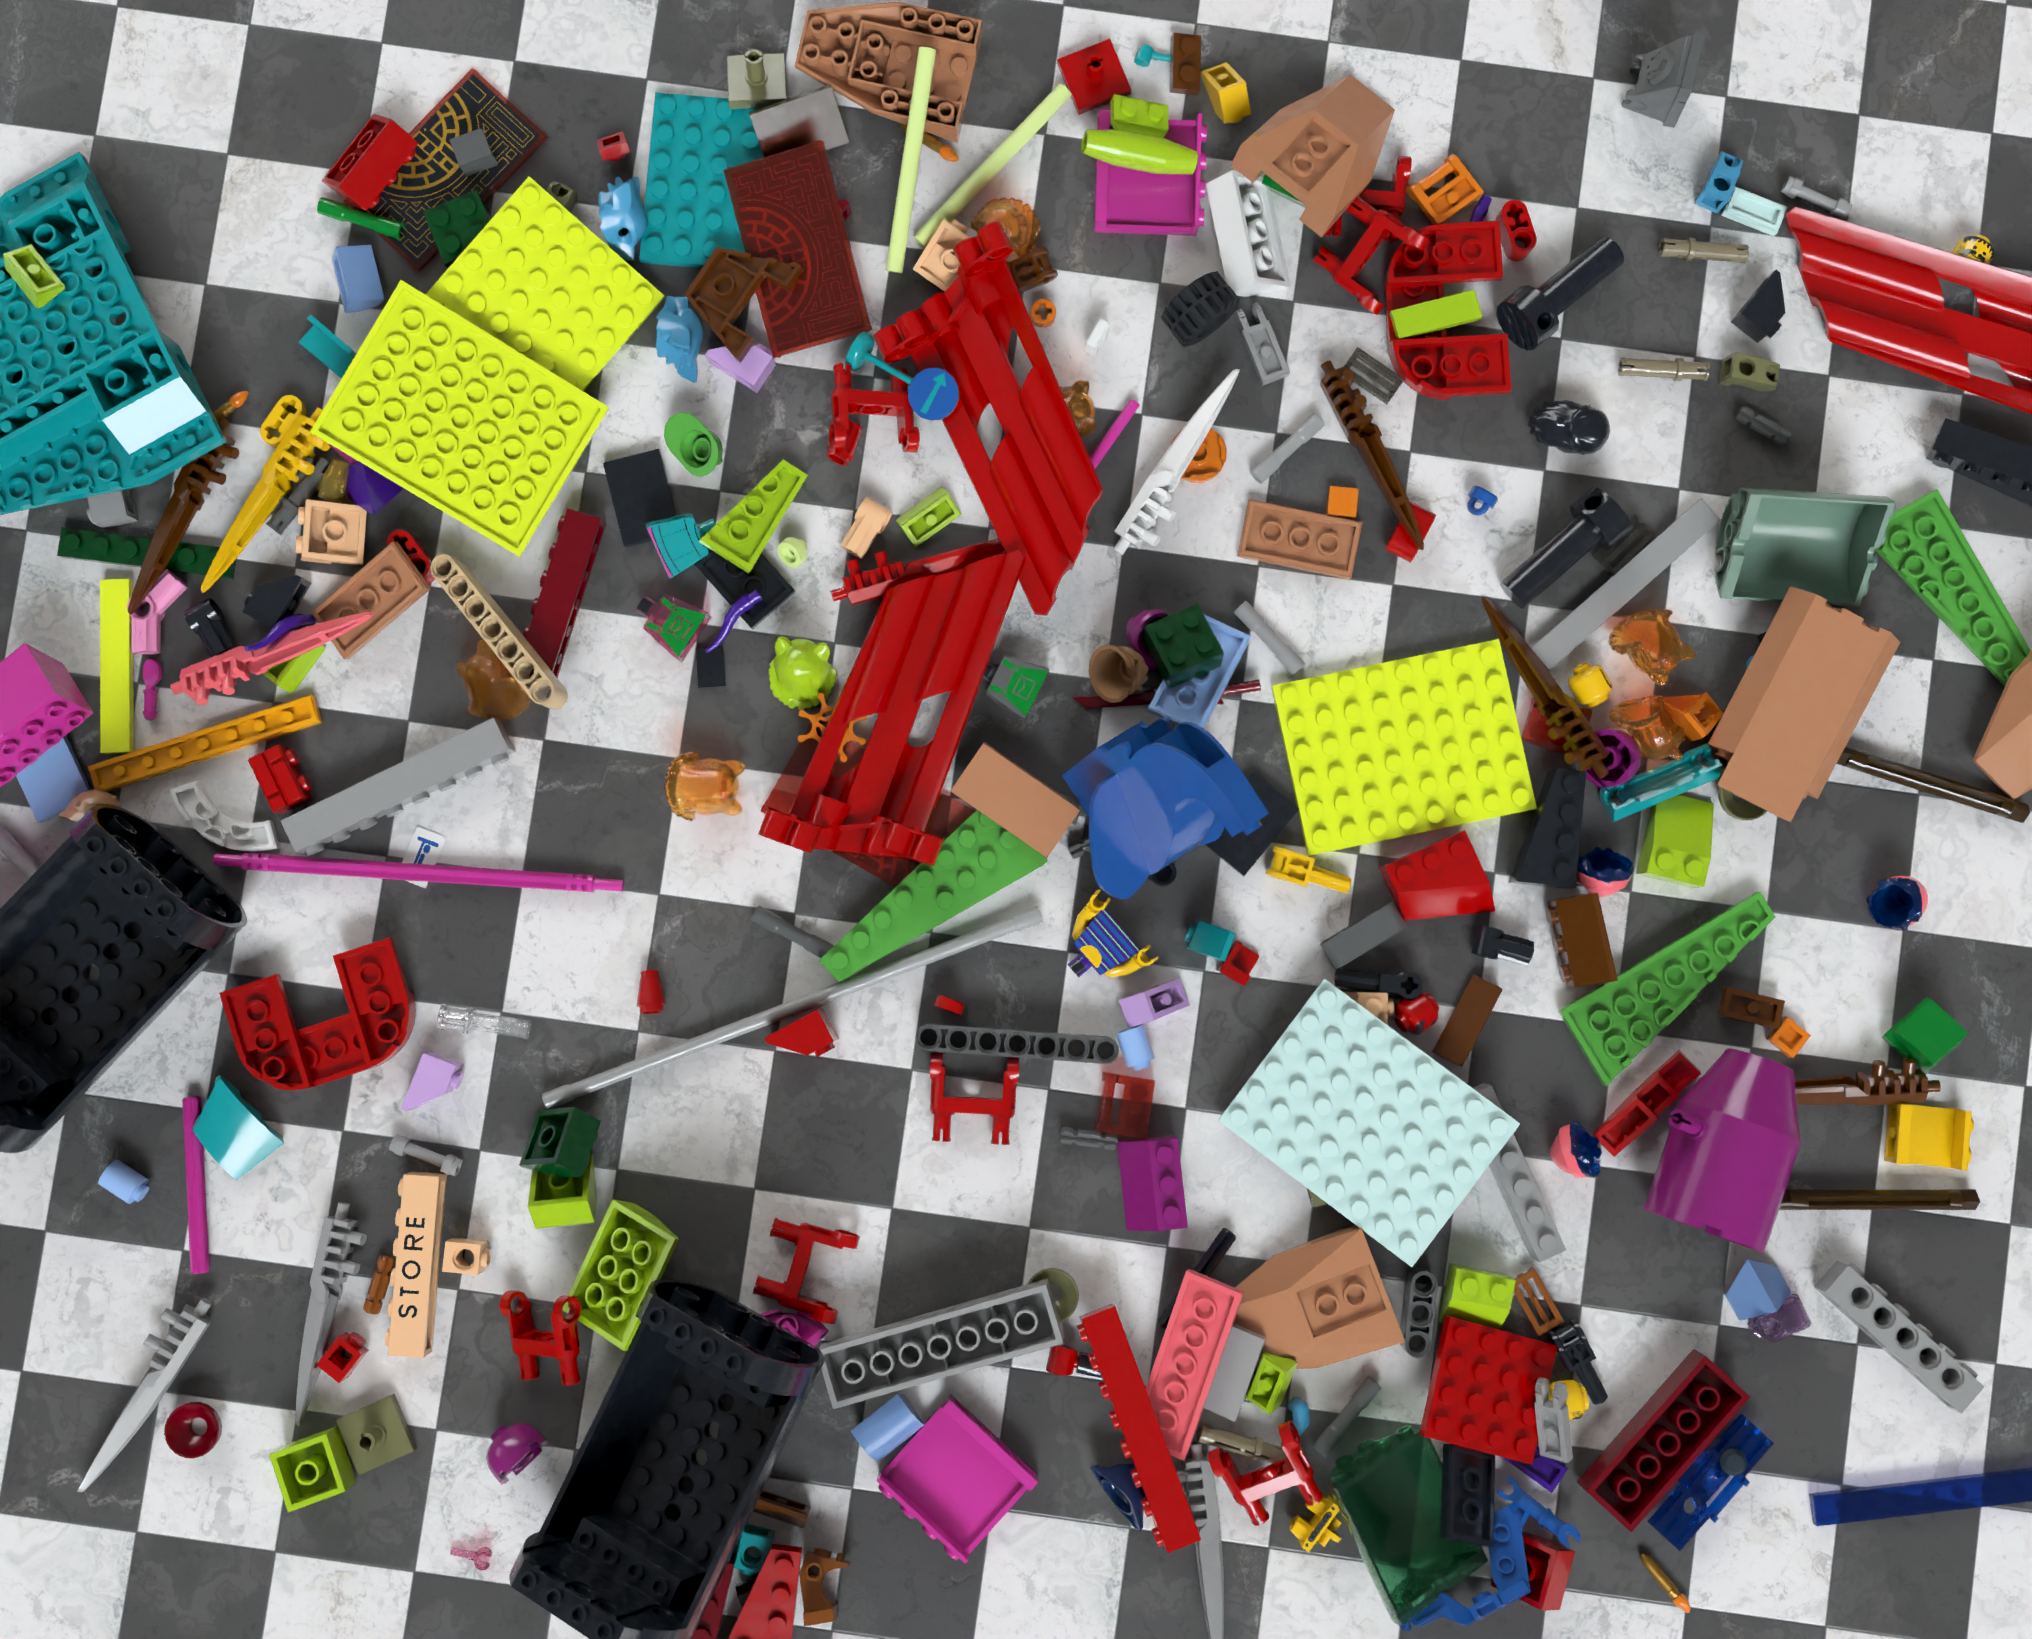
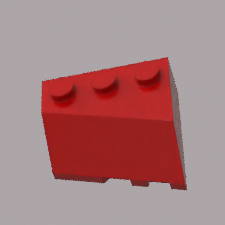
M1465 830L1456 832L1379 867L1404 921L1495 911L1490 883Z

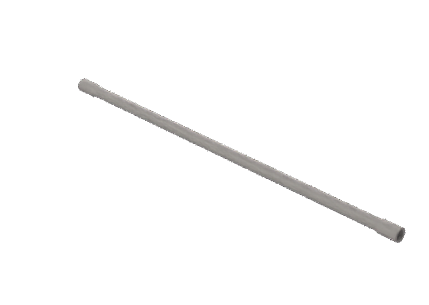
M1038 906L1032 907L1000 922L597 1075L542 1093L544 1105L547 1110L571 1102L577 1097L1014 931H1021L1043 922Z

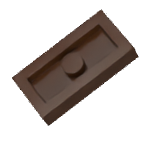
M1174 32L1171 36L1170 93L1198 95L1200 92L1201 35Z
M1723 987L1717 1015L1779 1029L1785 1001L1739 989Z

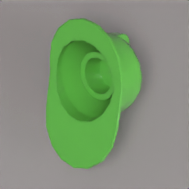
M685 412L674 414L668 419L664 429L666 445L688 472L698 477L706 476L714 470L716 465H720L723 462L721 458L723 448L719 437L709 431L699 419Z

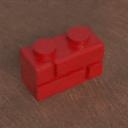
M279 744L248 759L273 813H286L296 808V806L312 800L309 792L313 789L312 784L305 774L301 775L297 767L300 764V760L292 748L289 749L287 746Z

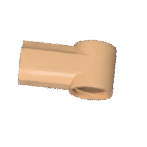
M866 497L855 514V521L840 546L852 555L862 559L876 535L880 534L887 526L893 511Z

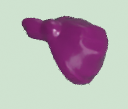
M1160 609L1145 610L1131 617L1127 621L1125 637L1135 651L1141 654L1149 668L1148 670L1154 672L1157 666L1143 641L1144 628L1146 625L1168 616L1166 612Z

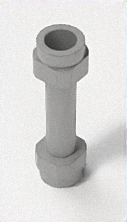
M1788 176L1780 192L1791 199L1798 196L1830 211L1829 216L1845 220L1852 209V204L1848 203L1847 200L1843 198L1834 200L1802 185L1804 181L1797 177Z
M396 1134L390 1143L389 1150L400 1156L411 1155L441 1167L440 1172L456 1176L463 1163V1160L451 1154L447 1156L413 1144L411 1143V1138Z

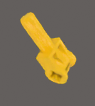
M1273 846L1274 856L1270 869L1266 870L1265 875L1302 887H1307L1308 882L1344 894L1348 893L1352 882L1350 877L1315 866L1314 858Z

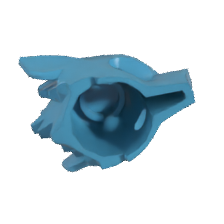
M619 176L615 179V185L607 184L609 192L601 191L599 193V215L603 223L600 225V229L609 247L625 261H634L635 245L647 228V217L639 196V177H633L623 183ZM622 229H628V234L623 235Z
M667 296L664 308L656 316L657 320H659L656 327L657 356L660 358L665 357L666 364L673 363L681 377L697 383L698 370L696 359L704 334L702 322L690 308L687 297Z

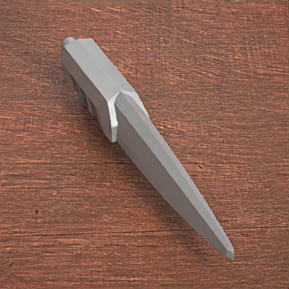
M338 1202L335 1216L324 1218L310 1279L311 1293L304 1325L297 1382L295 1422L298 1426L303 1422L320 1373V1368L316 1364L326 1352L337 1303L341 1299L343 1290L341 1283L346 1282L348 1277L343 1274L346 1272L356 1275L360 1270L359 1263L347 1260L348 1254L353 1253L354 1250L350 1243L364 1245L367 1239L366 1234L353 1231L354 1227H358L359 1221L347 1217L350 1204Z
M201 1298L195 1308L186 1304L181 1314L168 1308L164 1310L160 1319L173 1326L163 1340L149 1334L143 1345L156 1351L149 1362L150 1368L109 1432L77 1492L85 1491L128 1444L160 1402L210 1325L211 1320L206 1313L212 1305L211 1301Z
M1193 1442L1190 1446L1191 1457H1187L1184 1461L1181 1460L1184 1470L1176 1472L1180 1483L1185 1482L1184 1491L1187 1495V1502L1201 1540L1195 1542L1194 1546L1208 1638L1224 1639V1568L1215 1478L1208 1456H1203L1202 1443Z

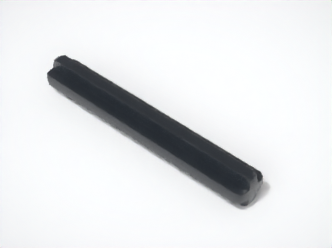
M1223 1228L1194 1268V1271L1210 1277L1236 1240L1235 1234L1227 1228ZM1178 1293L1159 1319L1158 1323L1165 1330Z

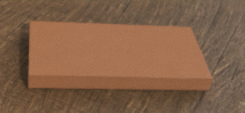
M1249 499L1237 557L1350 580L1353 574L1363 522Z
M392 541L315 608L311 614L318 623L363 612L373 613L369 620L331 640L343 659H350L431 588L400 544Z
M985 742L951 789L952 793L1045 857L1049 856L1081 810V808Z

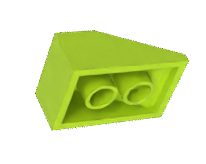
M1677 795L1653 805L1636 874L1690 888L1704 887L1711 860L1714 803Z

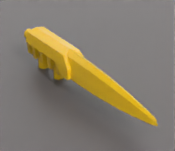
M317 407L310 418L300 414L264 465L262 477L238 513L201 585L202 593L206 592L229 568L267 520L281 498L286 497L291 490L290 481L298 482L300 478L295 475L296 472L300 470L307 475H311L314 472V465L305 461L307 456L311 459L315 457L316 454L312 452L314 446L323 451L330 449L329 443L310 433L323 411L322 409Z

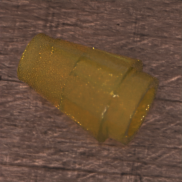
M332 458L317 486V489H319L318 497L334 503H341L342 498H346L350 463Z

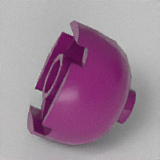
M1607 728L1595 731L1609 752V755L1602 761L1610 773L1599 779L1593 768L1585 770L1587 771V780L1600 787H1614L1626 783L1635 776L1640 767L1641 752L1638 743L1630 734L1623 730Z
M516 1423L509 1428L502 1425L490 1436L493 1442L488 1447L486 1454L488 1468L501 1485L509 1481L506 1476L512 1471L516 1476L522 1472L542 1452L538 1446L547 1445L548 1441L532 1425Z

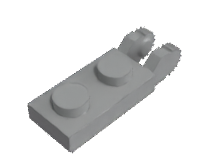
M1256 302L1251 304V311L1257 325L1249 326L1242 309L1235 311V317L1242 331V338L1262 386L1289 376L1290 370L1269 320H1266L1260 304Z
M1540 1377L1535 1386L1536 1402L1534 1403L1540 1455L1569 1463L1573 1459L1568 1405H1566L1568 1397L1566 1385L1561 1382L1555 1383L1552 1391L1553 1401L1548 1400L1551 1392L1548 1379Z

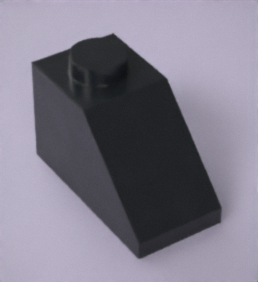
M1774 270L1761 283L1731 321L1732 324L1756 343L1766 336L1771 338L1782 326L1778 321L1786 313L1781 273L1778 270Z
M298 575L257 586L255 591L247 596L243 613L272 628L285 617L294 615L311 582Z

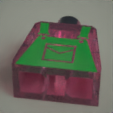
M667 594L661 598L658 604L645 596L636 609L637 612L648 618L643 629L681 663L712 618L705 610Z

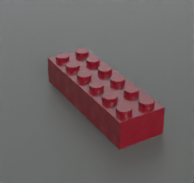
M1693 1349L1577 1480V1483L1632 1533L1747 1402L1750 1396L1709 1358Z

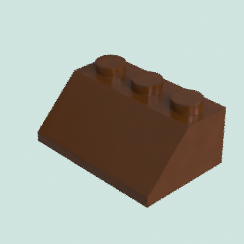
M1598 893L1580 894L1547 901L1549 908H1546V917L1548 923L1553 925L1555 936L1552 937V944L1556 954L1560 955L1562 965H1559V975L1562 982H1566V987H1580L1618 981Z

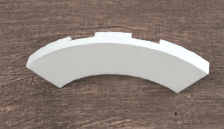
M195 781L169 789L172 799L185 821L189 822L201 836L223 847L245 852H265L280 849L273 821L242 822L229 817L211 802L203 788L202 782Z

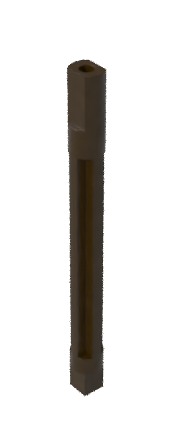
M1845 746L1836 763L2020 823H2024L2031 813L2026 803L1852 747Z
M1976 1189L1785 1190L1779 1210H1976L1980 1199Z

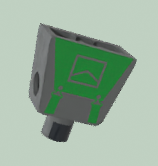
M1009 656L1003 657L999 667L988 662L982 678L990 682L986 695L1018 719L1025 722L1049 674V669Z

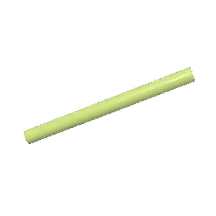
M919 47L885 270L901 274L904 267L936 50L928 47Z
M1059 83L913 235L914 240L922 248L925 249L943 219L951 222L1071 97L1068 88Z

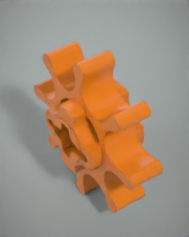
M823 693L817 695L822 704L819 713L810 715L804 710L799 711L800 717L807 718L812 723L810 733L798 736L797 739L800 743L808 739H815L819 742L821 737L817 734V728L821 729L823 735L826 727L820 724V722L828 723L831 715L823 717V715L833 712L835 708L826 704ZM867 716L849 722V727L846 729L838 751L841 762L845 763L848 760L843 751L844 745L847 742L856 741L861 746L866 744V739L859 738L853 733V726L858 721L866 720Z

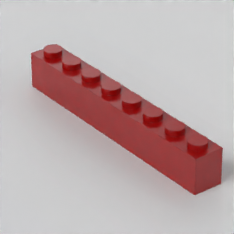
M1109 1304L1079 1316L1082 1324L1077 1325L1078 1332L1083 1343L1089 1342L1092 1353L1087 1354L1093 1372L1097 1370L1100 1372L1102 1382L1098 1383L1104 1401L1109 1399L1113 1411L1108 1413L1114 1429L1120 1428L1124 1439L1119 1441L1125 1459L1131 1457L1135 1469L1130 1470L1135 1487H1142L1145 1498L1141 1499V1503L1146 1516H1152L1156 1527L1151 1530L1157 1546L1163 1545L1168 1554L1200 1541V1534L1115 1305Z

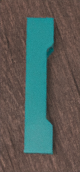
M1706 743L1687 751L1680 758L1636 775L1624 784L1614 787H1601L1599 800L1612 821L1615 822L1720 778L1722 764L1718 759H1713L1711 755L1712 749ZM1703 761L1706 767L1703 768L1700 762ZM1617 798L1621 805L1617 806L1615 802L1612 803L1611 799Z

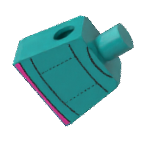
M687 513L645 524L669 579L709 554L707 547L698 541L716 525L713 518L697 525L693 515Z

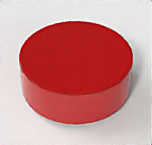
M942 995L937 996L934 1007L959 1016L962 1015L965 1007L962 1002Z

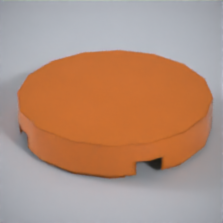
M1210 428L1182 475V479L1191 483H1203L1212 480L1221 472L1226 461L1227 448L1219 433Z

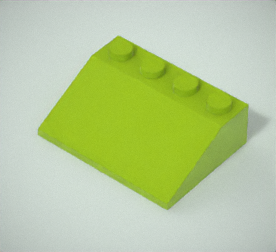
M612 1199L568 1296H574L580 1301L581 1313L578 1321L623 1351L628 1350L641 1322L636 1317V1311L650 1283L661 1279L679 1240L655 1215L635 1203ZM568 1302L563 1305L562 1309L566 1313H569Z

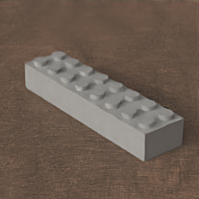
M1047 1278L822 1343L819 1349L823 1353L825 1361L821 1370L832 1408L836 1409L1064 1343L1066 1336L1050 1281Z

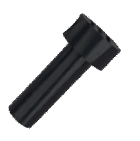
M1601 237L1537 289L1529 285L1518 288L1497 306L1496 315L1503 332L1508 334V338L1519 348L1527 351L1537 348L1558 330V315L1624 263V255L1621 248L1611 238Z
M1592 487L1570 506V512L1574 519L1500 583L1503 591L1518 607L1524 609L1597 544L1609 550L1632 530L1631 521L1626 513L1606 492L1598 487Z

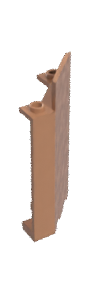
M1790 586L1708 742L1709 745L1717 750L1715 755L1729 761L1717 785L1788 822L1792 821L1802 800L1807 795L1815 799L1819 798L1900 644L1891 632L1881 627L1869 626L1863 622L1864 618L1844 608L1832 607L1826 603L1827 599Z

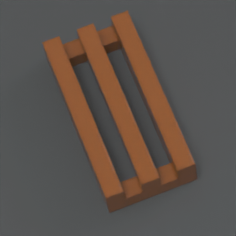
M1532 1267L1526 1273L1517 1275L1513 1294L1535 1334L1539 1336L1563 1323L1564 1320L1537 1271ZM1532 1278L1554 1319L1549 1321L1527 1281ZM1522 1284L1543 1325L1539 1326L1518 1285Z

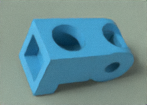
M1722 151L1711 167L1705 184L1694 203L1718 214L1732 194L1740 175L1743 160Z

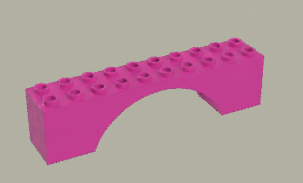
M26 643L0 662V788L10 782L29 764L34 763L39 756L53 745L59 743L64 736L80 726L85 719L93 714L92 709L64 664Z

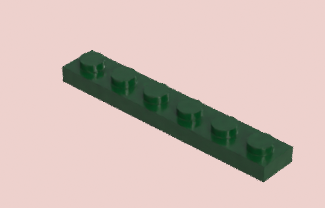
M61 527L57 556L141 568L152 539ZM180 542L163 571L168 569L171 572L206 576L220 547ZM237 558L220 578L234 579Z

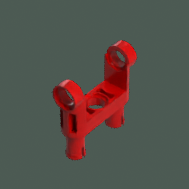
M1409 156L1398 157L1396 172L1392 174L1391 192L1364 189L1359 194L1361 199L1376 210H1386L1400 221V216L1405 212L1406 185L1410 178L1412 158ZM1352 202V206H1355L1360 211L1362 210L1360 207H1358L1356 204ZM1343 214L1324 234L1325 236L1330 237L1332 230L1333 237L1342 235ZM1390 231L1383 239V241H1387V237L1390 236L1389 242L1399 240V238Z
M1357 196L1353 203L1362 210L1360 211L1355 206L1350 205L1347 212L1367 225L1366 232L1344 261L1328 250L1326 246H1323L1318 252L1327 260L1320 255H1316L1313 262L1331 273L1334 282L1355 296L1361 305L1378 315L1384 304L1377 299V294L1356 280L1357 276L1389 231L1406 244L1416 246L1422 251L1430 240L1411 226H1406L1386 210H1376L1362 200L1360 196Z
M843 363L835 364L833 366L835 389L831 393L832 422L829 428L830 447L844 448L847 431H849L848 413L896 416L898 442L902 445L903 452L916 453L919 448L920 433L918 427L914 426V415L908 399L907 383L889 373L891 392L854 390L852 388V366L846 363L845 369H843ZM901 368V371L907 374V369Z
M931 1053L930 1111L931 1114H934L932 1141H940V1131L943 1129L942 1142H950L951 1115L955 1113L988 1114L990 1117H993L991 1144L999 1145V1133L1002 1132V1145H1009L1010 1118H1013V1115H1015L1016 1086L1019 1078L1020 1058L1008 1057L1007 1069H1004L1003 1098L944 1095L946 1066H943V1053Z
M775 1218L772 1224L773 1228L770 1231V1237L794 1242V1246H797L787 1281L781 1283L758 1275L753 1294L778 1300L780 1306L810 1314V1317L816 1321L835 1324L838 1310L827 1306L828 1303L800 1295L815 1242L843 1249V1247L857 1249L860 1236L849 1231L840 1229L833 1231L809 1223H801L799 1226Z
M516 1290L505 1292L500 1299L499 1309L503 1316L508 1317L512 1351L515 1355H518L520 1379L532 1380L540 1376L536 1357L538 1355L554 1357L556 1360H559L562 1386L580 1383L581 1377L577 1356H579L581 1349L577 1320L580 1317L581 1304L578 1298L566 1295L557 1298L553 1305V1313H550L553 1331L534 1329L530 1300H527L524 1292ZM516 1296L518 1298V1307L513 1312L511 1310V1302ZM568 1302L569 1313L564 1318L562 1309L563 1305Z
M1291 1420L1278 1425V1431L1284 1444L1281 1447L1287 1456L1284 1460L1241 1475L1229 1453H1225L1221 1447L1208 1452V1460L1216 1477L1223 1478L1234 1500L1239 1505L1244 1506L1254 1526H1259L1257 1518L1260 1519L1261 1524H1264L1269 1519V1513L1266 1511L1260 1498L1295 1485L1298 1486L1306 1504L1309 1506L1314 1505L1312 1497L1316 1504L1324 1497L1313 1478L1314 1469L1301 1447L1299 1433Z

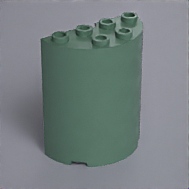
M1739 488V494H1732L1725 506L1717 535L1715 554L1721 555V567L1715 571V578L1720 598L1782 602L1790 586L1827 599L1826 603L1829 605L1859 607L1863 596L1868 592V580L1871 571L1875 570L1878 558L1874 550L1880 548V545H1883L1886 540V527L1889 519L1893 518L1895 514V502L1887 496Z

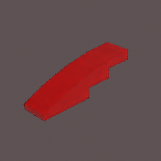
M1678 1050L1632 1092L1593 1133V1136L1615 1157L1659 1119L1658 1115L1680 1097L1679 1092L1701 1074V1071Z

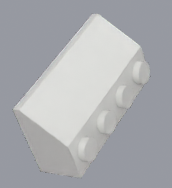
M1231 170L1206 183L1207 200L1211 207L1214 222L1213 228L1217 236L1219 257L1222 261L1225 281L1237 296L1243 297L1288 289L1290 284L1270 190L1262 184L1264 177L1260 176L1252 183L1238 171Z

